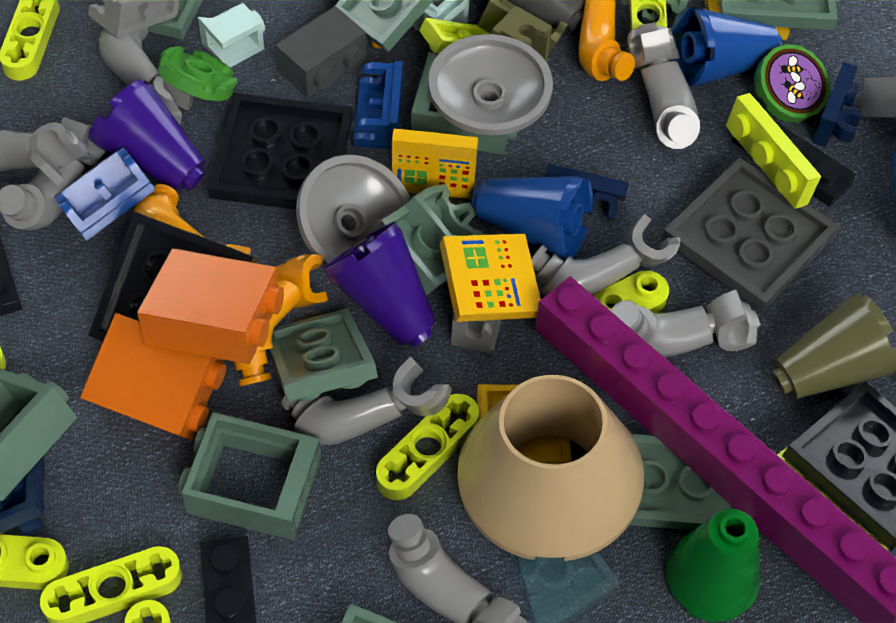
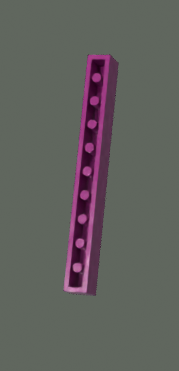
M571 276L539 301L535 330L653 436L660 440L730 505L748 514L756 523L759 531L862 623H896V558Z

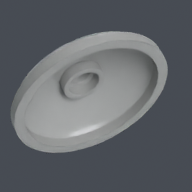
M482 34L460 39L444 48L438 54L430 68L428 89L434 107L451 124L476 134L504 135L530 126L543 115L551 100L553 79L546 61L529 45L503 35Z
M340 155L319 164L303 181L297 197V223L308 249L312 254L322 255L324 257L322 264L326 266L352 245L356 246L364 241L367 235L374 232L372 229L381 220L403 207L411 198L397 176L381 163L359 155ZM341 220H344L348 223L349 231L344 229V227L341 224Z

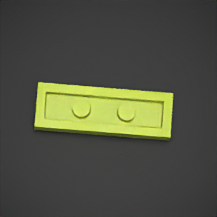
M750 93L737 96L726 127L794 209L808 205L821 175Z

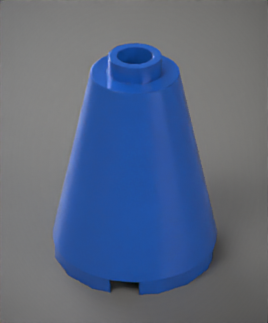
M698 7L684 8L676 16L671 28L672 34H677L676 48L678 49L679 59L670 61H677L689 86L697 87L756 69L758 62L772 49L782 46V38L772 25Z
M579 176L488 178L482 185H478L475 188L472 196V207L476 210L479 219L508 234H525L528 244L538 249L544 245L548 248L545 251L552 256L555 254L560 259H567L568 256L574 258L579 252L588 227L581 226L584 212L591 214L593 205L591 182Z

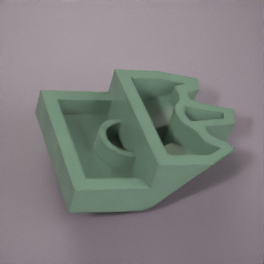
M446 184L430 186L421 191L403 207L381 220L372 229L375 231L392 221H395L398 227L402 229L426 296L447 281L439 245L443 236L485 235L481 230L472 229L468 225L476 215L471 202L458 205L452 204L449 201L450 191Z

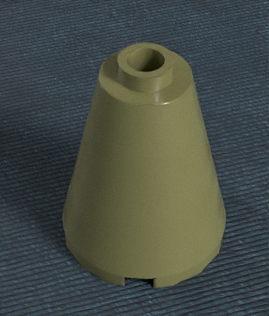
M855 293L774 360L775 370L771 371V377L782 395L789 393L791 397L798 399L893 375L896 373V347L891 348L886 335L894 331L880 308L870 297L863 295L859 298V293Z

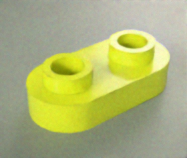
M639 271L596 293L594 297L609 310L611 308L607 304H617L620 301L628 300L657 314L666 305L669 285L665 278L656 272ZM642 287H649L653 289V291H647Z
M0 534V587L44 590L51 582L66 577L69 570V560L64 548L57 541L42 537ZM41 555L49 556L48 561L43 565H34L37 557Z

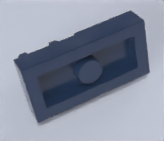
M845 62L842 63L812 143L826 147L831 132L841 141L852 142L856 132L854 127L858 126L862 113L855 109L848 108L842 110L844 105L852 107L860 85L853 83L858 69L857 66Z
M547 164L544 177L579 176L591 182L593 205L591 214L587 213L588 215H592L594 205L597 202L604 201L610 207L608 219L613 220L615 218L618 208L616 200H626L629 182Z
M44 455L2 502L0 501L1 533L16 526L27 536L45 529V524L39 519V516L43 515L45 510L43 500V481H45Z

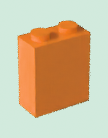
M172 248L137 312L144 344L250 364L257 348L263 347L267 341L269 322L272 315L279 314L281 311L284 289L283 287H278L276 267Z
M115 313L80 398L192 441L195 433H198L199 429L204 427L207 422L209 408L206 405L212 391L217 390L223 382L226 373V365L223 364L225 360L145 345L140 322Z

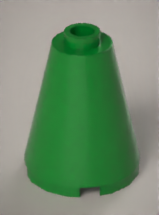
M737 509L719 511L681 539L669 555L665 571L668 591L673 599L676 597L686 608L685 611L692 617L711 623L732 621L745 612L755 602L761 586L759 533L754 520L743 511Z

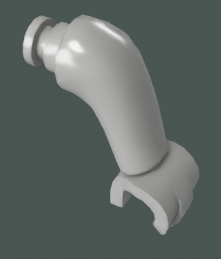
M655 22L640 25L639 29L628 33L627 43L629 53L635 59V69L649 66L641 70V74L648 93L656 134L665 146L673 149H683L690 146L697 139L700 132V121L693 95L678 62H668L679 59L673 34L670 28L658 26Z
M104 28L99 36V54L105 64L127 86L140 79L151 84L180 125L182 114L179 107L188 111L192 107L194 96L184 93L166 82L158 73L157 67L142 50L141 41L147 37L148 28L118 38Z
M63 117L60 124L68 131L75 133L87 147V152L93 159H77L61 167L57 173L64 180L58 186L51 182L39 169L28 184L7 185L0 190V212L9 225L19 230L34 231L48 227L62 213L63 210L54 196L82 176L85 170L83 164L95 167L107 158L109 154L95 146L88 139L92 125H85Z
M57 122L47 123L39 127L34 133L0 130V172L39 168L51 182L58 186L64 180L57 173L61 167L73 160L93 159L87 152V147L75 133L68 131L62 124Z
M644 214L629 230L626 236V244H621L604 253L584 260H574L568 256L563 261L555 254L550 257L545 253L548 248L542 245L531 258L534 271L537 273L536 279L544 285L540 293L546 296L571 276L589 293L594 295L639 267L651 268L668 261L677 253L680 247V237L665 239L661 242L659 250L650 248L645 244L642 233L652 219Z
M736 289L721 295L706 305L707 313L703 306H697L675 312L656 314L628 300L618 302L610 310L665 358L684 354L712 344V334L716 335L719 346L723 350L740 351L756 344L757 328L761 326L756 311L751 310L747 302L741 301Z
M409 357L395 373L393 390L391 391L386 387L369 394L342 401H335L331 396L322 398L318 396L308 401L293 400L287 402L284 396L281 405L287 411L292 410L291 415L297 421L294 426L296 433L320 438V446L340 444L372 431L403 416L402 410L406 408L419 416L435 415L443 410L448 403L452 388L449 384H436L423 394L412 396L410 392L411 384L424 370Z
M404 514L391 522L388 528L389 537L393 542L389 549L390 561L398 581L419 601L454 623H529L519 615L521 611L517 604L502 597L494 598L493 592L456 565L443 550L438 536L432 530L425 529L417 515Z

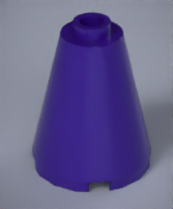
M141 79L136 80L126 86L108 103L113 109L108 114L106 120L99 114L89 131L88 139L95 146L109 154L114 153L123 146L143 173L172 187L177 192L184 188L188 191L192 190L205 176V172L202 170L205 160L153 86L145 80L144 82Z
M395 221L370 233L364 241L356 246L352 245L324 267L327 277L399 345L409 343L411 347H415L433 334L430 327L436 322L402 229L398 227Z

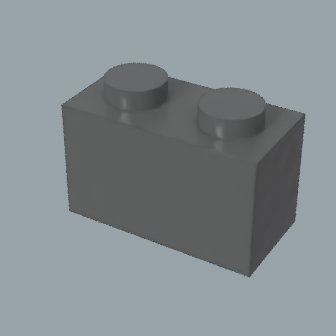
M334 6L275 44L277 70L308 98L320 89H326L335 79L350 69L359 67L367 59L366 32L339 8Z

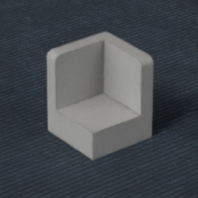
M896 77L865 78L861 105L862 117L896 119L893 116L896 112Z

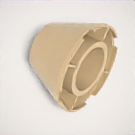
M562 375L534 377L515 387L473 427L464 442L458 461L459 494L463 507L472 523L493 544L513 555L530 560H535V557H564V561H570L589 556L605 548L615 541L632 522L638 511L644 488V466L641 453L629 430L590 387L574 378ZM555 436L573 441L581 446L587 454L573 462L551 465L533 461L516 449L531 439Z

